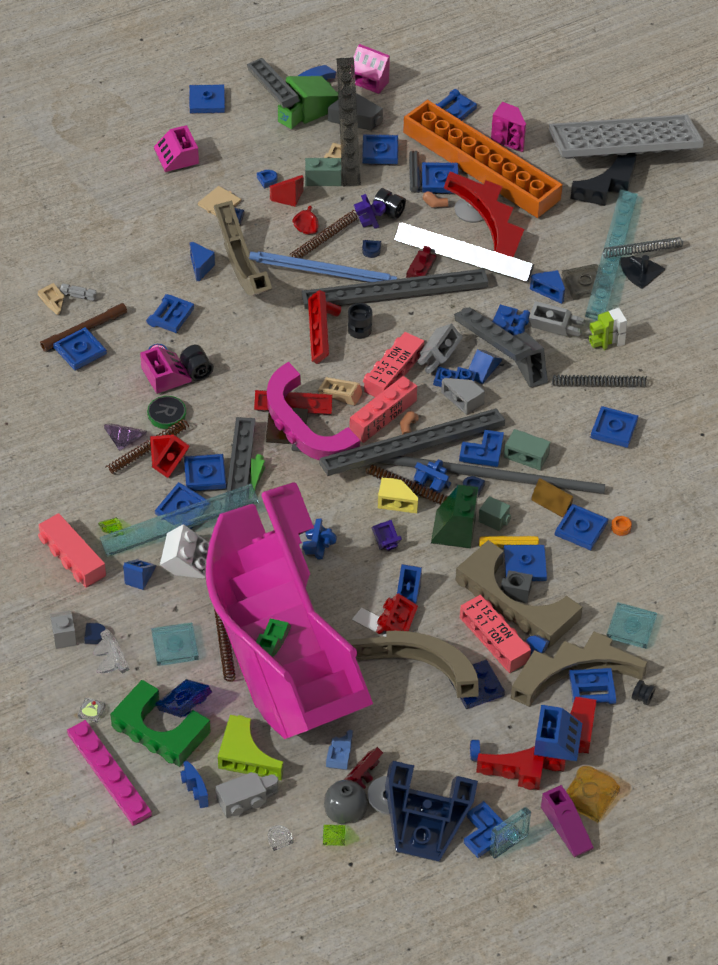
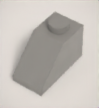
M442 379L441 393L466 415L484 404L485 391L473 380Z
M71 611L50 613L56 649L76 646Z

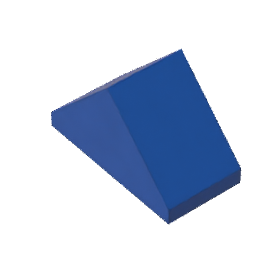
M190 242V257L196 281H200L215 266V252L195 242Z
M558 270L531 275L530 290L561 304L564 302L565 287Z
M477 349L468 369L476 372L474 381L483 384L502 362V358L486 350Z
M139 559L124 562L125 584L144 590L156 565Z
M401 564L397 594L399 593L416 605L421 588L422 567Z

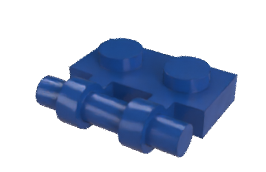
M500 304L492 322L514 336L525 332L524 327L529 323L530 312L524 310L522 314L517 315L518 309Z

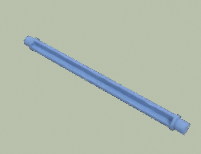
M251 251L249 260H255L258 263L368 282L397 279V276H391L388 273L260 251Z

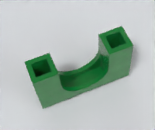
M141 680L110 713L111 726L117 732H122L129 736L135 743H141L150 752L159 754L168 763H174L180 767L210 734V720L192 710L181 724L173 730L159 732L148 728L143 721L160 702L159 689Z

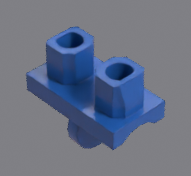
M438 459L435 463L429 461L427 466L417 462L415 466L416 474L413 479L416 484L419 483V486L423 485L424 487L429 479L433 481L430 485V490L433 489V492L437 491V494L441 493L445 487L449 489L451 485L449 476L445 475L447 469L442 467V460Z
M322 518L316 519L315 525H313L314 528L305 532L307 539H312V541H304L302 545L305 555L314 554L317 560L323 559L325 548L335 544L337 536L332 532V529H327L322 525Z

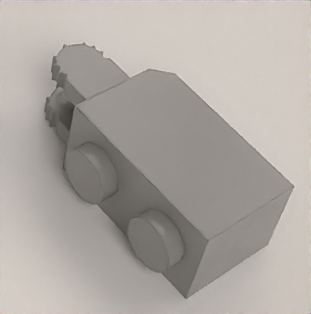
M536 301L529 316L532 328L568 336V334L580 336L582 333L581 329L571 325L584 326L586 322L584 318L572 315L568 309Z
M452 323L437 328L419 353L421 356L418 359V363L420 365L428 363L425 368L427 374L433 372L439 364L444 363L463 338Z
M251 772L217 785L216 799L226 818L238 816L244 811L259 808L267 803V798L278 792V777L275 774H269V776L259 778L258 774Z

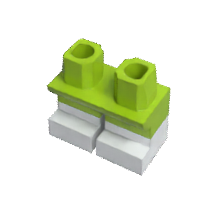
M619 308L598 314V321L590 323V331L593 335L589 336V342L593 348L602 346L605 351L608 345L616 343L618 347L625 345L627 320Z

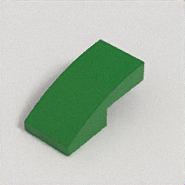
M270 618L264 634H259L256 642L268 654L274 657L283 645L291 625L288 622Z

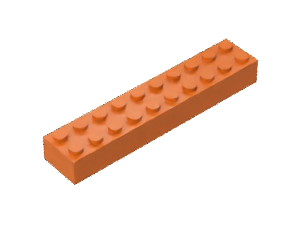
M428 99L404 116L403 133L450 163H458V168L484 184L485 180L503 186L500 195L536 218H539L561 200L563 184Z

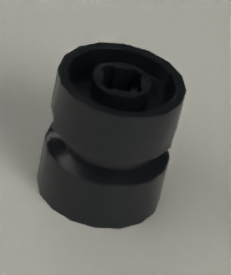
M384 188L377 192L373 202H384L386 206L384 213L396 220L402 215L406 206V198L397 194L393 195L392 192Z
M356 303L349 307L348 333L350 336L364 339L371 334L373 312L369 305Z
M190 345L180 354V360L185 368L188 369V373L193 380H204L212 374L214 366L200 345Z

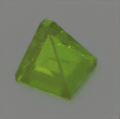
M117 517L98 523L103 532L120 537L124 536L122 524Z
M323 825V845L345 846L346 825Z

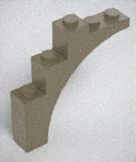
M594 631L583 649L576 644L564 641L554 658L534 650L512 685L511 699L530 707L535 699L549 686L569 677L570 670L611 668L614 673L625 674L642 680L646 674L647 661L628 654L619 648L612 647L613 639Z

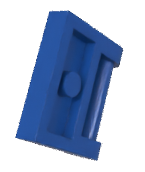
M453 89L446 98L436 104L443 109L453 100L456 101L445 111L461 121L477 109V103L461 95L457 89Z
M165 294L162 298V303L146 321L151 327L158 326L177 333L194 310V303ZM171 306L169 310L166 312V314L163 316V318H160L164 311L167 309V307Z
M611 668L569 671L572 703H574L575 697L595 699L596 703L608 702L609 704H616V693ZM606 690L608 694L580 695L579 693Z

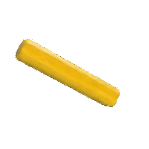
M481 536L479 538V547L488 540L499 548H504V545H539L538 536Z

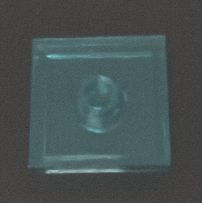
M617 602L606 636L619 642L646 649L657 613Z
M192 622L151 628L157 666L199 660Z
M527 807L522 808L492 829L490 855L494 859L528 836L531 811Z

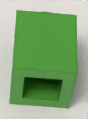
M297 102L292 107L286 108L278 105L279 123L293 129L303 120V104Z

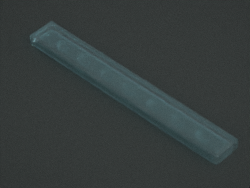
M252 484L104 535L100 537V541L106 556L109 557L165 537L168 532L183 524L190 528L216 519L221 513L249 504H258L259 500Z

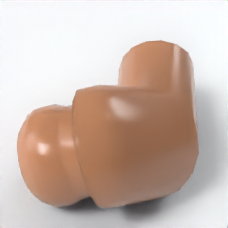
M429 191L423 194L424 202L431 208L448 207V198H438Z
M413 411L405 414L400 421L402 435L411 432L410 425L411 423L415 424L419 420L418 414Z

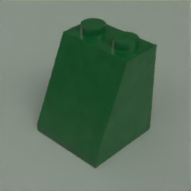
M458 484L436 511L431 538L432 544L471 549L476 521L478 487Z

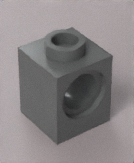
M508 570L507 578L502 579L501 590H504V594L514 601L528 603L533 575Z

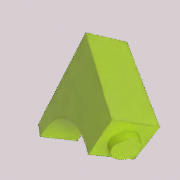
M230 715L218 754V769L244 774L253 772L260 777L275 774L278 780H282L283 761L269 757L256 746L251 737V718H246L242 715Z

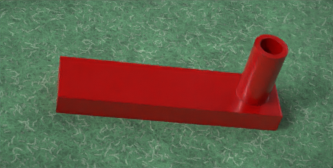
M318 290L308 298L311 361L316 364L329 356L327 313L338 317L341 313V306L326 301L325 292Z

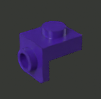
M392 520L371 527L380 550L385 548L387 551L395 549L402 540L401 536L397 535Z

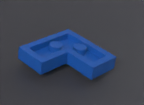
M484 430L482 444L462 442L459 461L498 467L504 432Z
M485 801L468 811L467 818L477 827V830L464 838V844L477 858L512 835V830Z

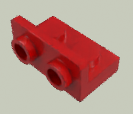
M399 593L393 598H388L383 605L385 610L377 620L378 627L376 633L381 634L384 630L409 631L418 605Z

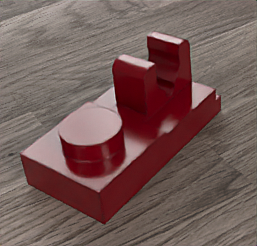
M424 245L423 251H418L406 273V278L427 276L437 259L436 255L431 254V247Z
M378 747L368 751L343 780L357 782L365 789L366 786L362 783V779L367 783L373 780L367 769L373 770L380 763L378 759L383 752Z

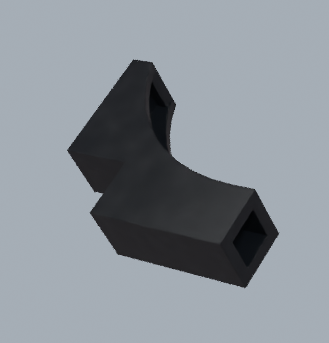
M627 153L626 155H618L614 164L604 173L591 179L573 181L570 199L606 206L610 191L627 195L636 165L637 154Z

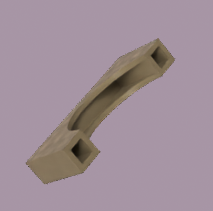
M488 540L456 568L455 581L461 587H465L472 592L475 597L481 594L485 600L490 601L494 610L501 613L508 621H512L519 626L523 632L531 636L538 635L550 641L547 646L550 648L581 620L583 607L568 596L555 603L543 606L526 605L509 598L498 587L494 577L497 569L503 564L504 551Z

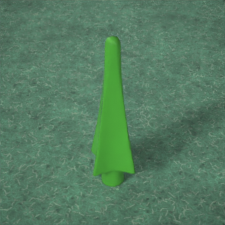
M257 454L255 459L251 458L249 502L253 501L255 490L265 469L264 456L261 454Z

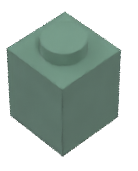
M489 496L479 509L478 522L499 532L504 525L507 526L510 522V505Z

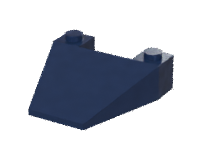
M392 761L388 768L385 791L395 850L398 853L439 862L474 803L478 781L456 776L452 780L449 798L410 789L414 765Z

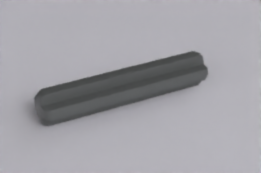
M416 150L409 152L411 192H418L420 190L419 152Z

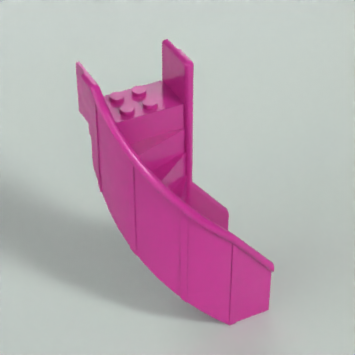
M295 482L264 491L261 494L274 528L273 531L265 532L254 504L221 513L214 526L206 558V585L209 597L215 611L224 624L254 705L268 724L284 739L373 705L355 658L357 656L356 649L314 611L306 590L310 572L299 546L302 543L299 535L313 529L314 526L299 487ZM270 618L288 622L291 625L283 645L274 657L268 654L256 642L259 634H264Z

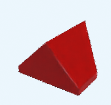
M303 175L271 185L270 200L296 207L304 190Z
M174 434L150 436L152 468L169 478L185 456L190 445Z

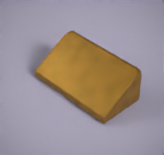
M539 478L531 500L564 517L573 503V496Z

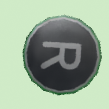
M162 396L154 399L149 404L147 416L155 427L168 429V427L181 421V419L185 420L186 407L179 398Z

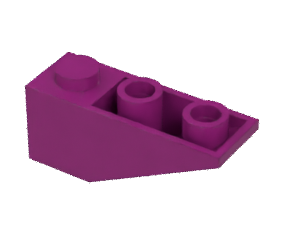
M560 785L542 793L541 809L574 858L592 850L594 847L573 801L563 786Z

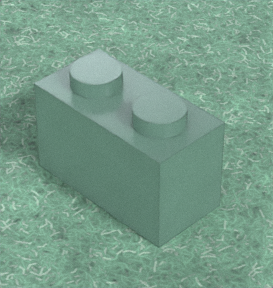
M305 158V186H341V158Z
M514 429L505 444L504 458L541 470L549 456L551 442Z

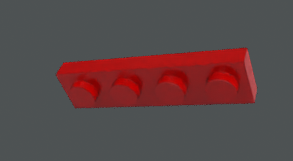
M255 390L254 410H268L267 390ZM289 392L285 397L286 403L291 408L308 409V413L332 414L333 394Z

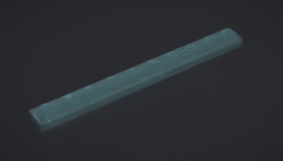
M620 190L604 248L624 245L638 194ZM602 253L585 317L598 320V314L606 312L621 256L604 258Z

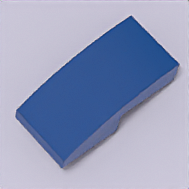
M322 65L306 70L298 76H322L327 80L334 79L336 71L327 65Z
M438 366L433 385L442 387V379L444 378L474 381L476 372L458 367L457 371Z
M185 761L184 770L180 771L182 784L186 783L188 792L193 791L194 801H199L200 808L208 807V794L205 784L194 766Z

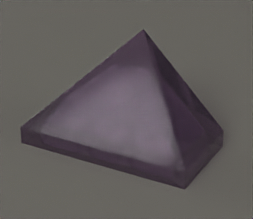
M112 423L104 425V429L119 451L147 433V430Z

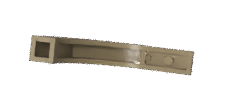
M232 200L214 205L224 238V246L240 285L249 296L271 291L272 286L267 271L260 272L253 260H249L250 253L245 243Z
M386 631V637L347 640L357 651L356 660L408 658L422 661L436 667L451 680L455 687L457 698L479 696L477 674L469 659L456 647L439 638L410 631Z

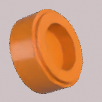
M617 516L612 520L611 529L613 533L619 536H625L630 533L632 522L629 518Z

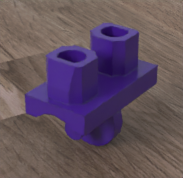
M361 195L363 201L354 204L362 226L366 227L372 224L374 229L379 228L376 216H382L385 212L386 206L384 202L374 201L371 205L367 195Z

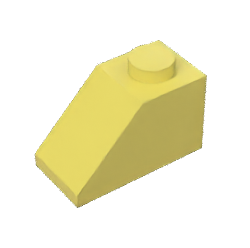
M382 477L378 493V508L417 513L418 497L402 480Z

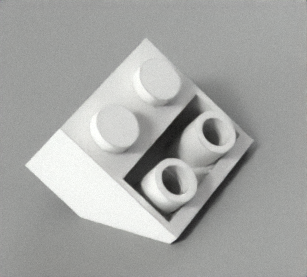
M183 524L167 533L160 565L176 576L203 579L206 577V558L209 542Z

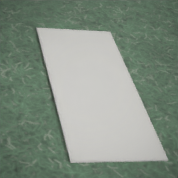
M361 608L352 620L376 632L379 616ZM384 630L380 635L386 637V631Z

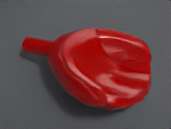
M308 206L307 210L300 211L292 219L295 228L303 234H315L319 229L318 218L311 212L312 206Z

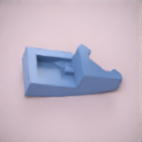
M353 730L347 731V734L341 738H332V745L328 749L326 767L347 770Z

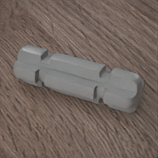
M65 283L60 287V292L68 296L70 294L72 297L82 299L86 297L87 300L91 301L96 299V290H87V288L74 285L70 287L69 284Z

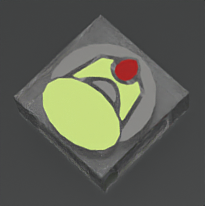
M85 697L78 712V718L98 723L106 708V703Z

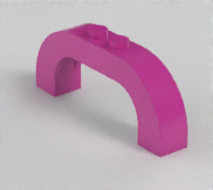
M290 362L285 363L274 372L267 386L268 410L275 426L280 431L283 430L291 444L294 443L304 454L316 460L360 447V439L349 427L333 436H320L312 432L285 401L287 394L301 385L300 373Z

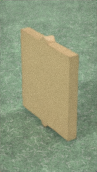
M218 186L200 200L198 206L216 216L214 205L232 200L235 207L241 202V199L232 194L231 191L228 192Z

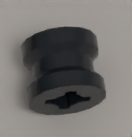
M639 680L631 698L635 701L641 700L644 705L648 706L654 696L656 686L646 685L643 680Z

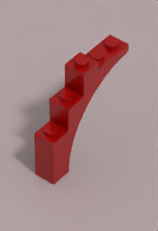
M449 172L444 189L457 194L479 212L491 232L494 252L514 257L525 229L508 223L513 207L497 201L503 186L485 180L483 185Z
M575 697L570 712L572 716L583 723L578 753L589 754L596 707L595 699ZM535 746L508 754L479 753L476 773H482L487 776H501L507 779H519L518 787L539 790L543 768L564 772L566 760L534 755Z

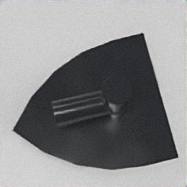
M634 255L631 257H620L624 275L641 289L665 270L659 264L649 260L648 255H643L642 258L635 257Z

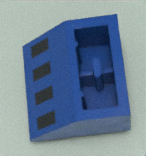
M541 705L534 755L577 761L583 723L563 708Z

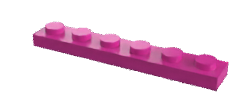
M84 720L67 729L70 739L132 826L151 817L152 811L88 722Z

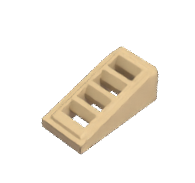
M329 377L324 379L318 389L319 394H333V399L354 406L363 393L360 383Z

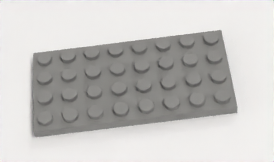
M688 114L549 124V131L561 157L566 159L578 156L589 158L592 155L643 154L649 151L660 153L663 150L676 152L680 149L697 150L698 148H703V139Z

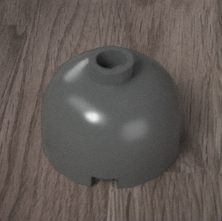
M352 780L335 782L328 788L324 797L326 815L333 822L344 825L346 822L353 821V823L361 820L367 811V795L364 789Z

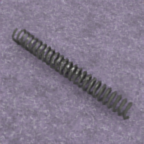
M680 237L605 247L603 256L604 258H610V256L619 257L626 254L632 255V253L651 252V250L660 251L672 249L673 247L679 248V246H683V241Z
M554 374L552 386L554 385V378L556 386L558 378L560 386L562 379L563 385H565L566 380L567 385H569L570 380L571 386L574 379L576 386L577 378L579 386L581 385V378L583 386L585 379L586 386H588L589 380L590 386H592V380L594 381V386H596V379L598 386L600 385V379L603 386L605 378V386H607L608 379L609 386H611L612 380L613 386H615V380L617 381V386H619V379L621 386H623L624 379V386L626 387L628 378V386H630L632 379V386H634L635 380L636 386H638L639 380L641 387L643 379L645 387L647 376L636 377L635 375L633 377L631 375L629 378L627 375L625 378L624 375L622 377L620 375L618 377L617 375L615 377L613 375L611 377L604 375L602 378L601 375L599 377L598 375H588V377L586 375L584 377L583 375L580 377L579 375L576 377L575 375H565V377L561 375L560 377L558 374L556 377Z

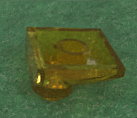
M582 766L577 770L576 777L566 792L573 801L577 812L598 823L620 792V786L612 777L591 766Z

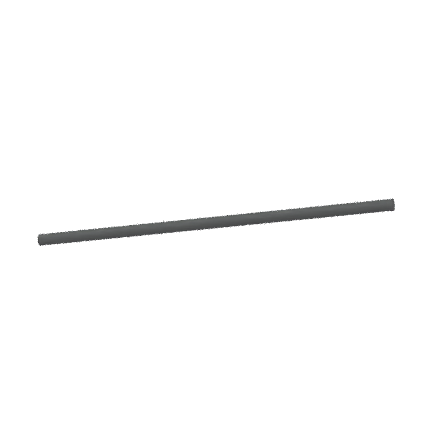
M294 443L292 444V451L302 452ZM397 456L378 463L415 468L417 462L427 466L429 461L433 463L436 461ZM443 462L442 466L450 473L535 485L540 478L557 488L600 494L605 492V484L449 462Z

